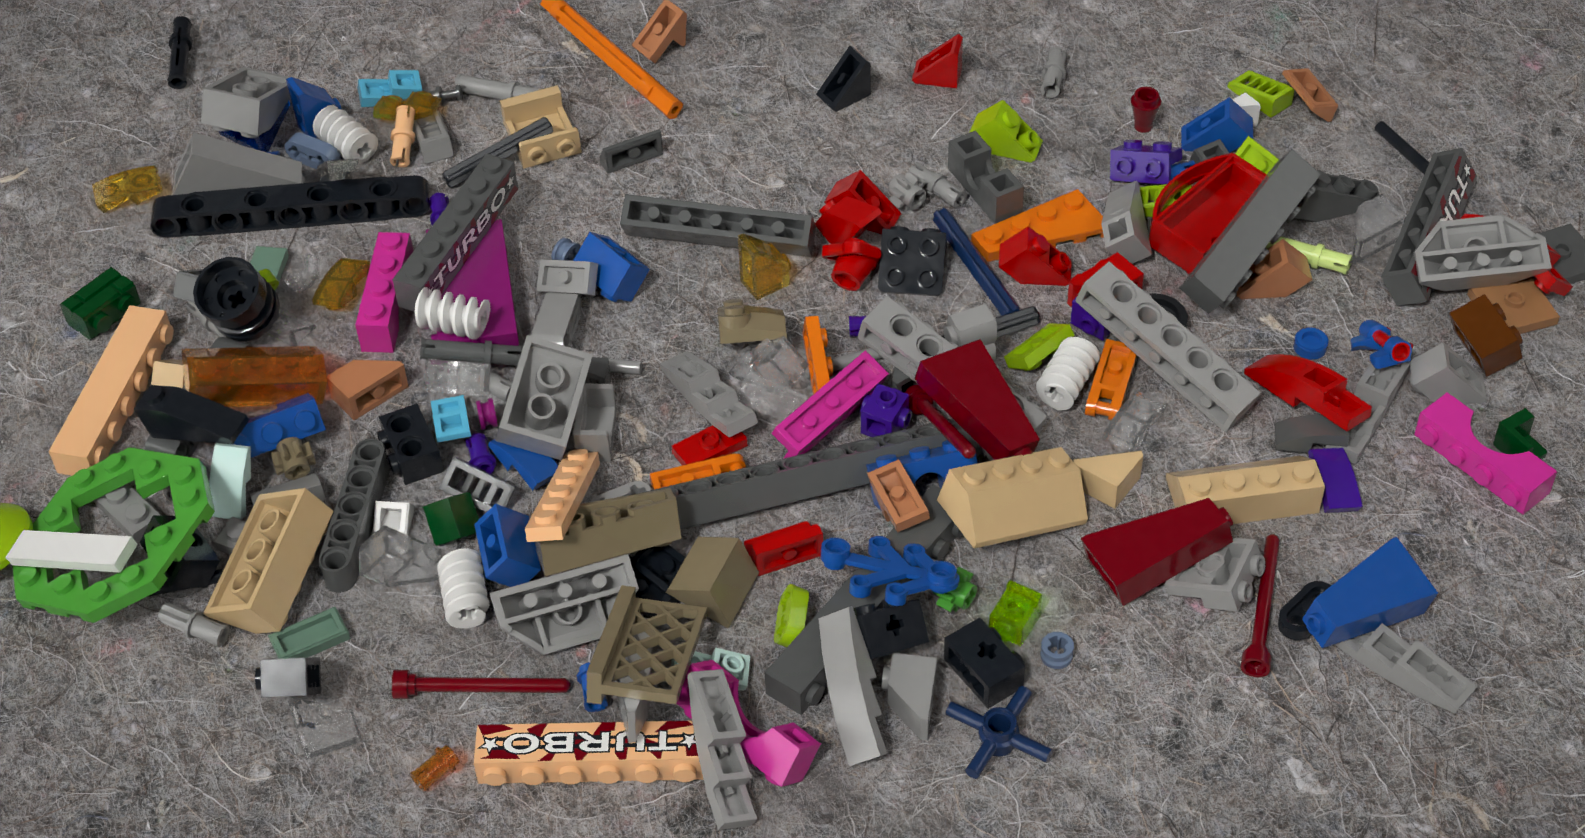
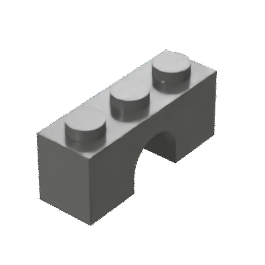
M976 131L950 140L948 144V169L992 222L996 224L1022 213L1024 186L1008 168L995 172L991 161V148Z

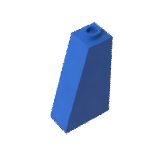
M1395 537L1316 597L1302 620L1321 648H1325L1375 631L1382 623L1390 626L1422 615L1435 599L1438 592L1400 540Z

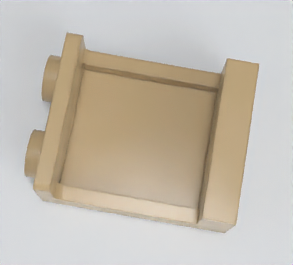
M558 85L500 100L503 123L508 135L519 131L542 117H546L552 124L553 133L519 143L520 151L517 152L523 169L582 153L579 131L576 127H572L562 105V97Z

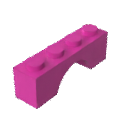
M378 232L355 324L362 352L394 353L399 332V307L392 279L414 251L410 233Z
M1448 392L1421 411L1414 435L1522 515L1550 494L1557 471L1530 451L1519 454H1504L1493 451L1481 444L1471 430V420L1474 411Z
M714 660L690 664L687 675L694 671L723 669L746 733L745 739L740 743L746 762L753 764L765 774V778L774 785L783 787L803 781L821 743L794 722L772 727L767 732L756 728L748 721L741 709L738 698L739 680ZM686 675L677 705L684 709L687 717L692 719L688 677Z

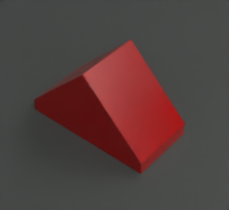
M957 34L917 60L912 81L915 84L957 89L962 71L963 37Z

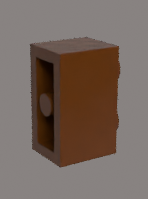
M1485 294L1449 313L1454 332L1486 377L1523 358L1520 349L1523 339L1514 325L1509 327L1506 324L1505 320L1507 319L1501 306L1498 303L1492 305Z

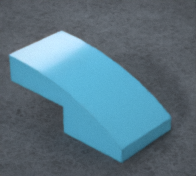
M389 70L388 79H358L357 89L361 107L390 105L396 99H409L412 94L422 93L418 70Z
M464 395L431 401L437 443L471 436Z

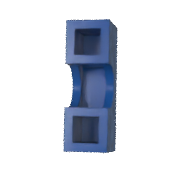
M306 393L276 404L277 408L269 413L249 418L250 420L233 444L250 446L252 458L276 449L277 444L283 439L289 437L303 439L326 430L315 398Z
M946 440L942 442V447L930 449L928 446L910 449L908 455L896 457L894 454L877 457L875 463L867 464L866 466L867 471L871 472L899 459L914 485L921 475L933 472L937 474L939 487L942 488L949 469L977 464L978 462L976 454L973 458L967 459ZM870 483L874 505L881 510Z

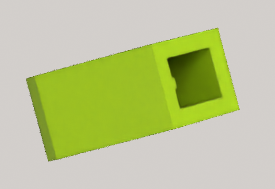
M1004 100L978 113L970 132L976 131L991 148L992 155L1029 163L1035 161L1043 142L1038 134Z

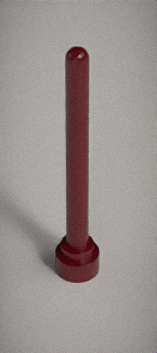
M919 385L909 387L905 393L909 394V409L912 410V413L917 415L923 414L963 457L967 459L973 458L976 454L974 446L933 406V399Z
M1270 534L1265 539L1263 554L1265 570L1263 575L1260 576L1251 645L1243 651L1240 665L1243 673L1257 678L1268 675L1271 669L1272 656L1266 647L1280 543L1279 537L1275 534Z
M394 669L392 674L393 699H409L410 695L416 696L417 692L566 693L571 687L570 681L566 678L417 677V673H410V670Z

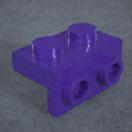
M1125 140L1123 145L1110 150V179L1112 181L1134 182L1137 180L1138 183L1168 184L1171 181V165L1182 160V147H1172V143L1166 141L1153 142V146L1142 145L1141 140Z

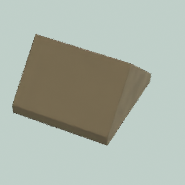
M697 537L666 593L686 605L707 607V617L729 628L759 571H757V567L739 538Z

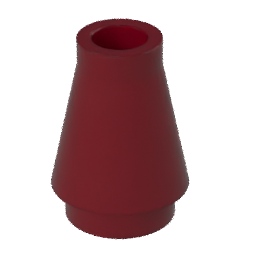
M1140 87L1131 97L1135 121L1134 128L1141 133H1147L1152 130L1154 119L1162 102L1158 91L1152 87Z

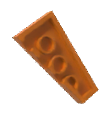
M1076 189L972 233L971 242L986 261L991 262L999 260L1000 244L1027 226L1036 233L1043 235L1055 248L1056 243L1072 240L1074 244L1085 242L1087 237L1099 234L1101 238H1104L1101 224L1103 216Z

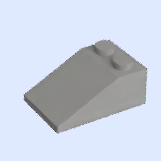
M247 67L238 69L203 88L201 123L213 126L212 128L216 131L233 130L241 132L243 137H259V135L272 128L289 101L290 94L286 79L290 77Z
M527 335L495 441L562 460L593 354Z

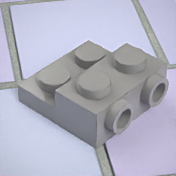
M1233 538L1232 543L1170 578L1164 585L1168 595L1201 598L1205 608L1238 612L1243 602L1249 603L1253 595L1252 581L1255 576L1263 575L1265 558L1261 555L1256 540Z

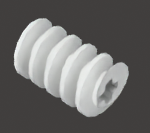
M335 105L323 108L313 121L314 134L320 140L334 146L339 152L340 157L344 158L349 164H362L368 161L377 150L378 138L345 110L338 109Z
M427 287L420 291L415 303V320L420 329L430 328L435 332L442 330L445 334L455 333L459 337L467 335L469 339H477L481 336L490 315L489 300L484 299L480 307H478L476 297H471L466 305V298L462 294L457 296L454 303L452 292H446L441 300V292L438 289H434L430 297Z
M1068 337L1062 340L1053 358L1036 383L1037 393L1044 403L1056 410H1067L1072 407L1074 400L1079 395V391L1082 390L1095 365L1100 360V352L1097 347L1084 338Z
M464 548L451 551L440 559L437 566L445 618L450 626L455 628L468 629L483 624L486 619L485 612L490 606L485 587V578L482 575L480 553L473 549Z

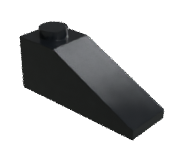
M151 385L134 408V411L151 437L160 439L233 444L250 420L244 413L174 386Z

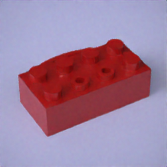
M1234 153L1204 160L1182 171L1163 188L1156 199L1150 225V246L1163 257L1169 259L1190 274L1262 182L1266 174ZM1197 182L1182 196H1180L1176 201H1174L1170 206H1168L1164 211H1162L1174 195H1176L1185 187Z

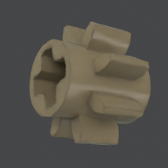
M297 437L283 439L277 444V451L271 453L276 474L281 475L284 473L285 477L290 480L305 477L310 472L309 465L316 464L310 442L302 444L301 439Z

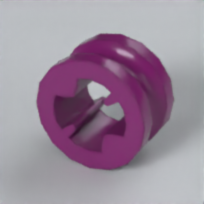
M488 398V401L485 403L477 400L476 406L481 430H485L488 425H493L494 428L498 427L493 399Z

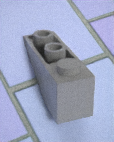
M1136 180L1108 194L1101 223L1106 249L1112 255L1118 252L1132 264L1152 255L1140 187Z

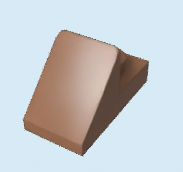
M663 0L632 46L656 64L672 40L683 47L685 46L687 13L670 0Z
M899 459L867 473L886 521L892 522L897 533L930 519L926 505Z

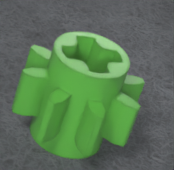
M961 567L957 568L960 579L956 589L944 594L933 592L939 597L936 605L950 613L952 610L957 612L959 607L963 610L967 609L977 593V586L970 582L973 574Z

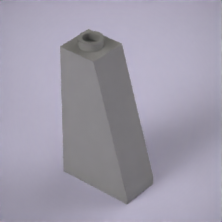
M193 132L174 173L173 195L305 183L306 178L302 175V162Z

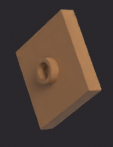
M1532 277L1508 285L1468 289L1467 295L1471 301L1485 294L1492 305L1498 303L1505 313L1506 324L1509 327L1514 325L1520 334L1558 324L1560 316L1541 289L1535 285Z

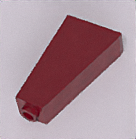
M981 339L920 361L914 378L917 384L994 460L1033 454L1040 438Z
M1206 498L1087 534L1081 538V542L1089 562L1122 606L1232 543L1233 538L1230 527L1233 526V521L1224 507L1218 509L1210 498Z

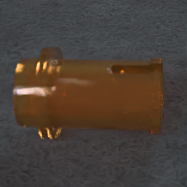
M449 746L436 747L434 755L409 773L416 785L420 784L419 788L423 792H426L431 785L447 772L453 773L456 771L455 766L460 761Z

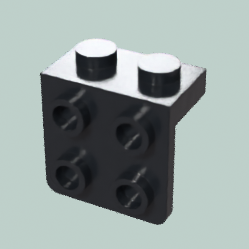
M901 226L882 229L878 277L879 291L892 294L939 296L943 288L947 233L933 228L913 231Z

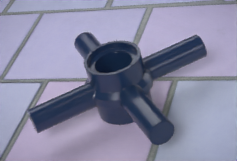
M1020 686L1006 708H992L984 716L953 701L948 705L946 710L947 716L978 730L982 745L965 769L969 777L978 779L992 756H1006L1014 748L1045 763L1050 760L1053 749L1019 733L1016 719L1032 696V692L1027 687Z

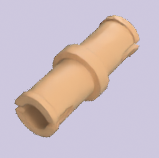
M401 105L396 108L395 128L391 131L390 136L393 141L390 163L395 166L397 159H399L397 167L409 166L411 144L415 141L413 125L416 111L413 107H410L409 114H407V105Z

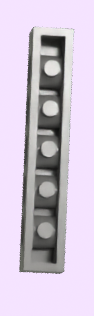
M1108 262L1084 282L1075 301L1225 433L1251 409L1261 392L1249 380L1243 378L1229 366L1225 359L1206 346L1197 335H1194L1184 327L1173 314L1168 313L1154 301L1149 293L1143 291L1131 281L1122 270Z
M886 296L862 320L857 337L915 382L914 378L920 361L958 347L955 343L947 341L935 332L930 324L922 322L911 314L903 304L895 302L889 296ZM922 352L928 353L931 356H926ZM1007 383L1038 435L1041 432L1047 415L1042 412L1038 405L1027 401Z

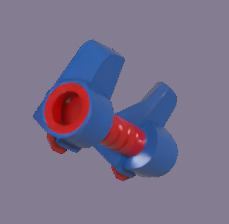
M1364 321L1359 328L1360 335L1350 340L1351 351L1361 349L1378 350L1370 355V361L1375 369L1411 361L1414 345L1399 336L1391 337V329L1378 321Z

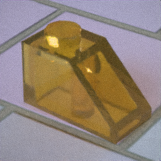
M744 233L738 235L740 281L756 300L790 285L789 271L791 270V263L784 253H780L772 243Z

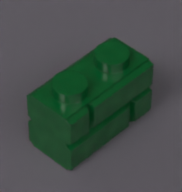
M110 267L75 292V294L64 300L60 306L68 325L77 332L80 331L84 337L91 341L100 333L108 331L112 324L122 318L129 305L138 306L141 301L134 283Z

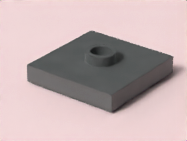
M1570 223L1539 233L1546 237L1547 244L1562 256L1553 267L1570 284L1585 280V239Z

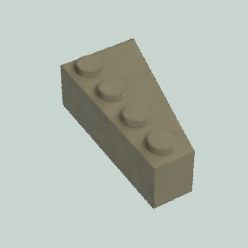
M671 488L580 504L563 540L535 542L536 553L545 577L650 547L667 546L675 540L682 539L676 497Z

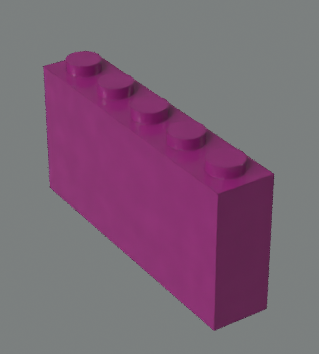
M502 219L494 222L441 295L442 300L446 292H452L453 302L455 303L457 296L462 294L466 298V305L471 297H476L478 307H480L484 299L489 300L490 315L485 330L477 339H469L467 335L459 337L455 333L445 334L442 330L437 332V334H432L431 339L485 343V340H490L492 344L519 345ZM441 360L442 366L455 365L457 362H460Z

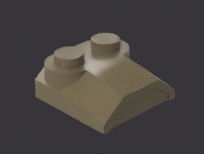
M741 299L726 300L723 302L724 306L717 308L720 344L787 339L783 310L744 305Z

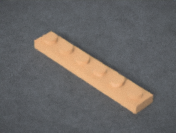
M574 449L563 456L525 527L527 542L564 539L599 468L598 452H588L587 449Z

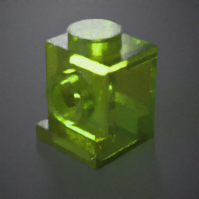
M1009 580L1006 591L989 616V628H995L999 632L1002 641H1010L1022 646L1041 616L1042 594Z

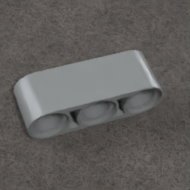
M547 292L531 336L570 347L580 319V294Z

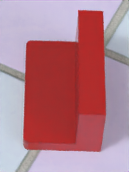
M804 521L745 540L744 547L757 567V571H759L758 576L820 557L823 532L818 523L810 525L808 521Z

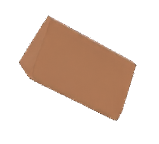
M1309 68L1283 70L1282 75L1310 110L1327 122H1331L1338 104Z

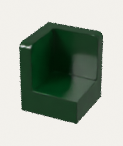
M1526 408L1499 422L1493 445L1501 453L1519 454L1530 451L1541 460L1547 454V450L1529 435L1535 416Z
M470 492L447 497L423 506L436 546L476 533L474 524L479 518Z

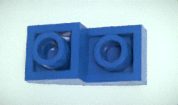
M496 439L489 442L488 446L506 470L510 471L515 468L532 491L549 483L558 468L557 463L551 457L495 441Z

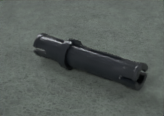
M184 16L176 17L173 20V34L169 37L171 56L167 82L174 89H182L187 85L188 54L193 42L190 37L191 20Z

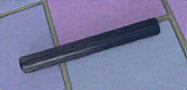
M947 208L936 210L933 213L934 223L941 232L947 233V241L999 313L1005 315L1018 311V304Z

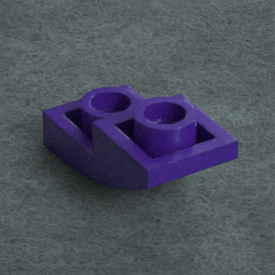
M1343 448L1310 449L1308 451L1309 458L1315 459L1325 485L1322 498L1324 513L1359 511L1363 507L1353 468Z

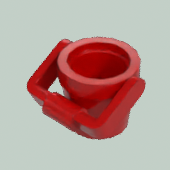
M847 238L842 243L822 246V258L835 262L831 273L832 280L839 287L849 291L859 290L870 272L876 268L881 257L880 248L857 238Z

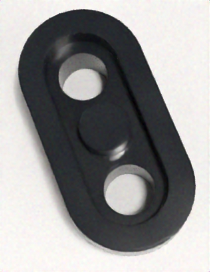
M1313 581L1306 584L1280 610L1278 618L1279 631L1285 637L1292 640H1304L1310 637L1312 634L1308 631L1302 618L1315 598L1332 585L1323 581Z

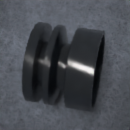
M225 257L215 260L205 267L196 279L193 290L195 305L205 318L213 323L224 336L230 339L247 342L260 338L271 329L278 318L280 302L277 292L251 263L240 257Z

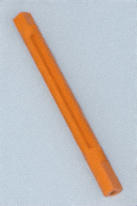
M541 1L540 5L554 19L669 119L677 118L683 103L566 1Z

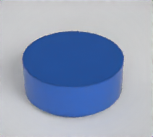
M1303 328L1295 335L1294 351L1305 359H1319L1327 351L1328 337L1319 329Z

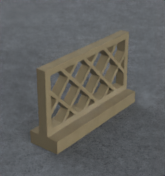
M621 585L587 670V703L602 704L605 695L676 705L707 616V607L636 598V587ZM640 613H655L657 616L645 619ZM684 617L695 620L681 624L677 619ZM666 623L671 627V629L659 632L656 627ZM642 632H646L650 636L639 641L633 637ZM682 637L686 641L676 646L670 642V640ZM657 645L664 649L655 654H651L647 650ZM636 653L642 658L631 663L625 659V657ZM674 659L678 663L669 668L662 664V662ZM649 667L655 671V673L645 677L639 673V671ZM626 676L633 680L629 683L614 682ZM666 681L671 686V690L655 688L653 685Z

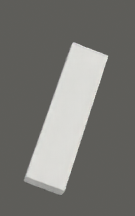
M23 530L5 558L11 565L121 573L138 544L131 536Z

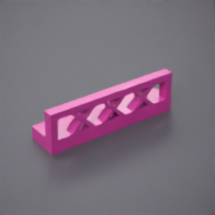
M866 350L774 428L771 434L788 450L784 458L809 452L862 405L865 396L872 394L878 383L883 384L889 373Z

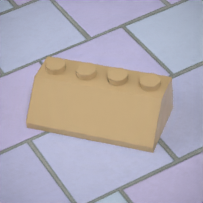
M1062 447L1033 452V454L1024 456L1018 455L949 469L937 498L939 504L973 548L1084 525L1088 520L1081 471Z
M1304 456L1166 473V480L1175 508L1210 498L1218 509L1221 507L1226 509L1233 524L1319 513L1325 489L1315 459Z
M306 488L260 494L203 614L208 618L255 634L280 632L288 619L291 605L301 590L304 576L314 561L317 547L327 532L328 523L334 511Z

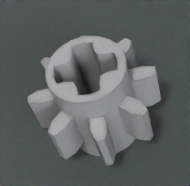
M910 171L906 175L902 173L896 175L888 186V192L893 195L889 200L895 207L901 208L905 212L909 208L912 210L917 209L926 198V191L922 188L926 181Z

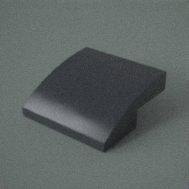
M670 545L663 547L654 546L639 550L633 557L629 555L639 587L636 598L681 603L678 599L667 594L666 591L686 557ZM644 612L650 618L657 616L655 613Z

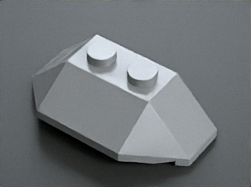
M1505 215L1438 221L1414 252L1419 284L1441 291L1508 285L1552 269L1546 237L1539 233L1535 234L1524 225Z
M627 554L491 592L490 598L499 628L544 656L599 640L621 585L636 587V593L639 587L629 555Z

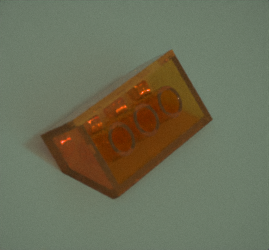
M317 346L182 349L185 390L226 407L277 406L276 404L306 393L314 397L317 404H323L327 376L324 354Z

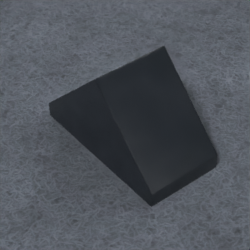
M849 45L816 95L836 112L870 96L871 63L854 47Z

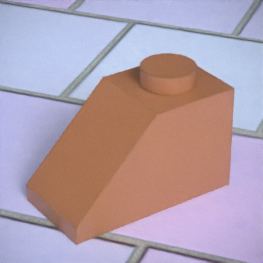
M1284 239L1280 240L1268 248V254L1258 265L1252 264L1249 269L1253 273L1239 287L1236 293L1237 297L1240 299L1287 297L1312 281L1307 257Z
M352 360L326 376L331 398L353 420L358 419L409 387L404 364L400 361Z

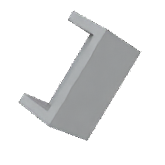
M584 383L576 411L573 433L575 449H587L588 452H598L600 462H611L617 413L613 384Z

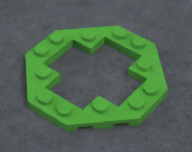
M129 447L119 453L111 454L105 460L87 469H81L73 476L67 478L33 523V531L66 533L81 531L78 508L135 480L137 492L143 499L170 486L176 519L144 534L147 559L135 565H130L121 573H117L103 581H98L91 587H89L88 577L83 570H73L58 576L54 580L53 568L12 565L16 600L23 608L32 610L36 607L44 608L50 614L64 617L76 615L80 616L83 621L95 623L159 591L168 579L164 573L173 561L180 562L195 541L192 534L201 523H207L215 512L206 467L200 459Z

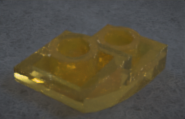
M425 91L412 92L406 101L395 95L382 96L374 106L373 118L395 121L396 108L401 105L408 106L407 114H409L410 107L415 109L414 120L429 117L440 106L442 98L434 97L431 93Z
M155 166L126 170L92 184L96 206L103 213L128 199H131L138 205L163 191L158 169Z
M341 258L330 268L320 282L312 298L313 305L326 306L329 310L344 308L348 302L357 296L356 285L368 275L370 261Z

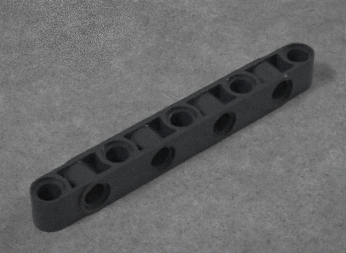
M410 175L167 195L154 200L150 229L155 235L168 238L418 217L426 214L429 210V183L424 177Z

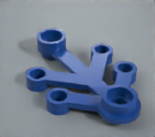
M874 536L869 539L868 554L872 557L850 553L851 546L844 539L829 538L822 542L821 560L826 568L841 570L845 565L877 571L867 575H854L851 577L849 593L857 598L868 597L871 594L872 587L890 583L886 586L885 601L893 606H901L906 603L907 595L929 589L935 593L944 594L956 589L959 585L960 578L956 567L946 561H933L925 553V548L919 544H907L904 547L902 558L890 545V540L883 536ZM905 578L913 579L902 584L894 582Z

